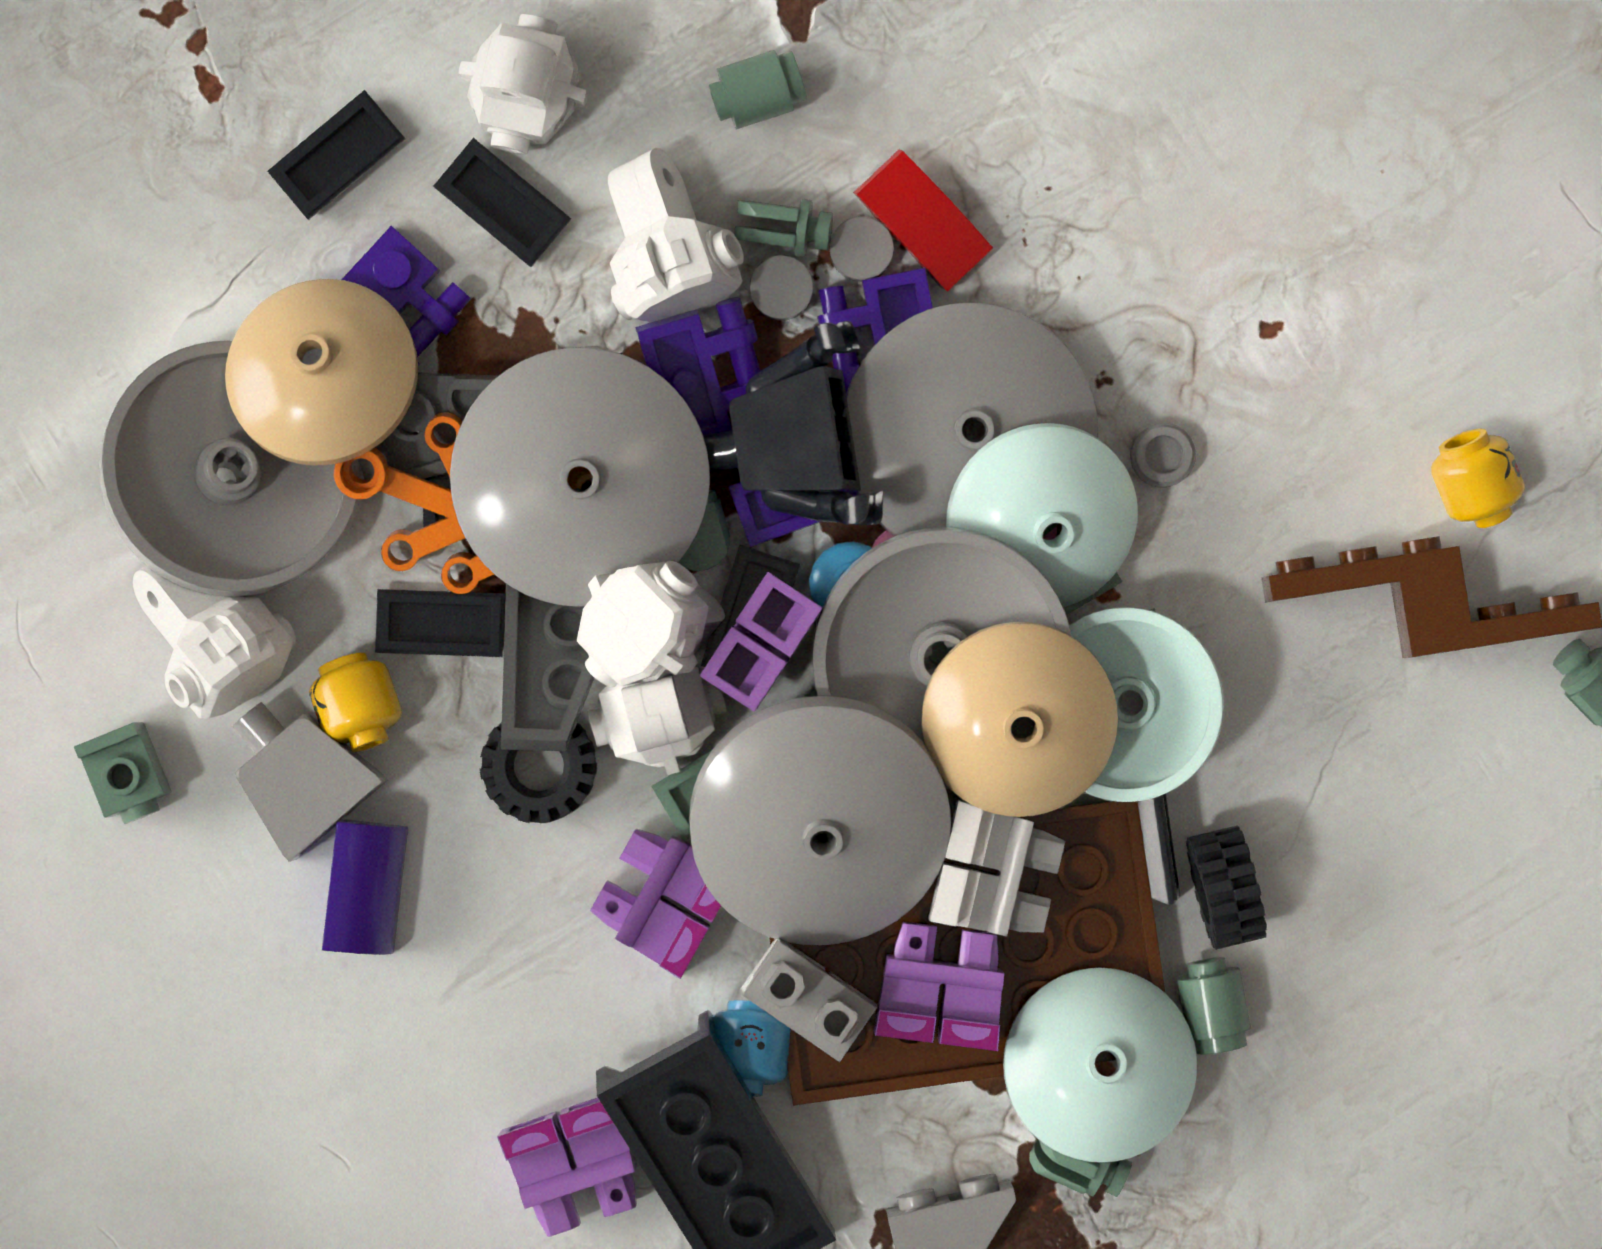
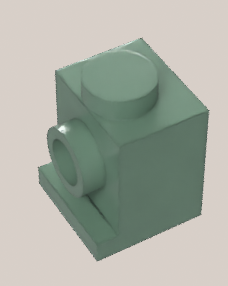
M144 722L128 724L74 746L78 759L81 758L104 818L120 814L123 823L128 824L160 811L156 799L172 793ZM119 764L127 765L133 773L131 784L124 789L117 787L112 780V771Z

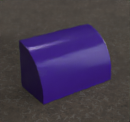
M347 819L336 823L322 943L323 951L372 955L394 953L408 826Z

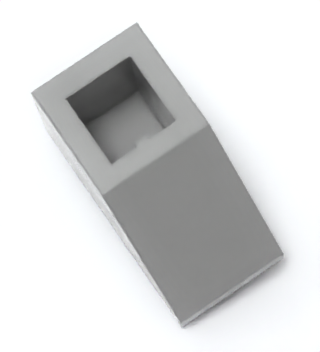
M986 1174L959 1182L961 1192L936 1197L934 1189L929 1188L912 1191L896 1197L898 1206L886 1209L895 1249H987L1016 1202L1011 1181L998 1183L996 1174Z

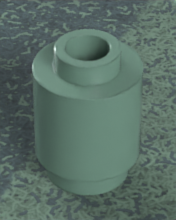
M772 50L717 68L719 81L709 84L719 120L723 121L732 118L736 130L794 111L793 104L807 100L802 77L792 51L777 56L776 51Z
M1225 957L1208 958L1188 963L1189 974L1178 977L1177 984L1183 1016L1195 1041L1197 1054H1217L1247 1046L1245 1031L1251 1029L1240 968L1226 967Z

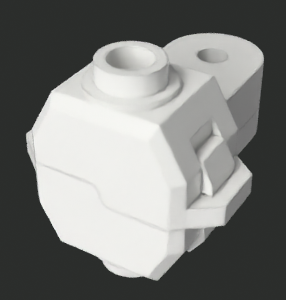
M522 14L520 15L518 25L501 23L480 46L472 62H461L459 75L461 79L470 81L467 97L472 109L476 112L478 122L483 131L492 134L491 147L506 152L527 155L530 144L539 143L546 145L574 112L575 106H586L587 90L577 87L580 72L574 57L570 56L565 37L555 34L558 25L556 22L538 16Z
M654 148L610 171L608 185L626 237L610 261L617 283L612 286L611 295L617 310L625 319L631 320L636 318L641 321L655 322L696 309L700 313L727 299L739 288L743 280L738 265L744 261L739 241L728 229L697 221L682 176L672 159L664 151Z
M669 560L667 562L637 565L619 569L614 574L595 575L590 581L588 587L592 598L583 608L577 642L588 652L589 658L585 661L587 670L601 683L609 687H615L617 684L625 686L649 682L670 676L671 673L677 675L691 672L698 663L695 657L696 652L724 620L725 613L718 601L708 591L698 585L696 578L679 563Z
M148 566L134 574V591L142 609L174 648L165 673V685L168 693L177 705L182 708L190 706L199 718H213L224 715L254 698L280 678L291 648L296 643L295 633L283 615L279 613L271 614L258 597H228L199 593L165 579Z
M695 666L688 673L677 675L671 673L670 676L649 682L625 686L617 684L615 687L606 686L599 693V707L588 710L596 745L599 747L609 744L611 750H614L615 757L654 767L665 766L667 775L680 772L678 759L695 755L704 744V740L715 730L714 722H717L715 715L727 712L722 690L700 677L699 666Z

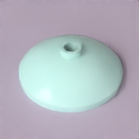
M1054 423L1032 424L999 435L978 450L968 461L952 489L947 508L946 527L966 529L991 536L1020 552L1048 580L1064 608L1078 603L1097 592L1115 575L1123 564L1136 533L1138 520L1137 498L1128 471L1116 454L1104 442L1088 432L1072 426ZM1052 523L1062 524V531L1059 536L1052 540L1043 539V532L1048 525Z
M1106 609L1082 617L1069 625L1071 637L1084 645L1104 669L1113 688L1117 704V734L1111 756L1099 777L1085 793L1110 801L1135 802L1161 796L1181 786L1206 762L1214 749L1222 726L1224 713L1222 684L1215 663L1207 649L1182 624L1170 617L1147 609ZM1128 690L1138 692L1143 699V708L1136 715L1127 713L1121 704L1122 696Z
M1088 968L1073 971L1050 981L1035 992L1022 1006L1012 1023L1006 1040L1003 1063L1004 1079L1010 1101L1017 1115L1027 1129L1043 1144L1074 1159L1088 1162H1114L1129 1159L1150 1150L1165 1139L1179 1124L1191 1102L1195 1089L1197 1056L1194 1040L1183 1014L1161 989L1148 980L1126 971L1112 968ZM1102 1051L1112 1053L1117 1060L1116 1071L1108 1077L1099 1074L1095 1068V1059Z

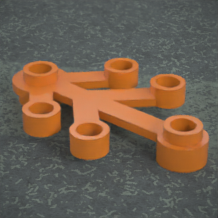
M443 412L435 415L432 421L430 420L426 426L424 436L429 448L439 454L450 477L455 441L449 444L439 442L434 435V426L439 423H448L455 429L457 437L462 420L455 414ZM373 448L354 459L335 464V483L339 490L350 498L367 499L380 491L446 517L414 532L406 529L392 532L386 538L381 548L382 559L389 568L395 571L409 570L415 566L419 558L465 539L453 506L451 489L388 466L385 456L377 448ZM360 458L370 461L374 467V476L370 479L358 478L352 470L353 461ZM398 540L406 541L412 547L413 556L408 560L395 558L391 553V543ZM458 552L451 555L441 571V579L444 586L456 594L469 593L477 586L480 580L494 575L477 555L473 556L466 552ZM457 563L468 565L473 572V579L467 583L455 581L451 576L450 567Z

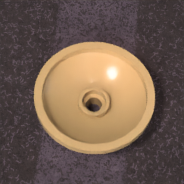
M309 280L283 288L261 302L243 321L228 352L225 372L226 390L232 411L246 433L264 450L276 457L298 464H337L354 459L372 450L382 443L400 424L411 405L416 390L418 359L413 338L404 320L396 309L379 294L367 287L345 280ZM309 350H322V356L316 363H302L303 356Z
M1010 622L982 629L959 642L948 652L935 669L924 695L921 720L925 746L934 759L943 781L954 793L966 802L984 811L1004 816L1025 817L1048 813L1069 804L1096 781L1111 756L1117 734L1118 715L1115 694L1111 683L1098 660L1084 645L1070 635L1050 626L1032 622ZM1019 717H1029L1034 720L1035 729L1030 736L1018 738L1011 733L1012 723Z

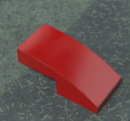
M900 149L853 192L872 215L888 229L890 235L901 242L916 261L925 268V271L938 286L947 292L993 249L990 243L954 203Z

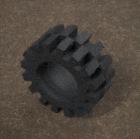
M502 722L493 728L488 735L489 738L486 745L482 748L480 755L482 757V766L479 769L481 780L483 779L487 789L485 792L490 800H493L499 806V810L506 815L517 818L518 821L541 824L563 818L582 805L594 786L593 782L597 774V763L593 742L590 741L586 730L579 723L576 724L567 750L559 751L564 762L563 774L560 780L550 789L543 791L531 790L518 780L514 771V760L519 750H501Z
M1236 825L1187 837V857L1191 867V878L1196 890L1194 892L1196 900L1200 905L1201 918L1205 922L1206 933L1212 947L1217 950L1266 938L1265 910L1260 898L1262 894L1260 886L1257 884L1254 863L1250 859V850L1248 844L1245 843L1244 834L1240 827Z

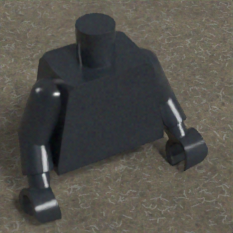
M843 321L837 324H819L814 328V336L751 377L746 386V394L730 401L729 409L733 430L704 435L709 471L717 472L739 468L743 490L761 492L763 502L772 511L823 522L843 523L846 525H877L881 523L883 518V490L854 497L851 494L852 492L861 491L843 370L826 367L831 362L833 354L859 352L862 349L854 326L850 321Z

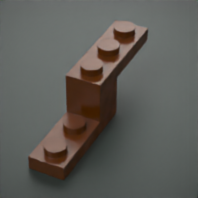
M1440 536L1401 542L1403 555L1378 558L1377 546L1338 552L1340 565L1315 568L1314 556L1275 562L1277 575L1261 578L1265 603L1390 583L1402 658L1419 657L1602 628L1599 602L1580 604L1578 592L1540 598L1542 611L1517 614L1515 602L1477 608L1479 621H1471L1460 547L1441 548Z

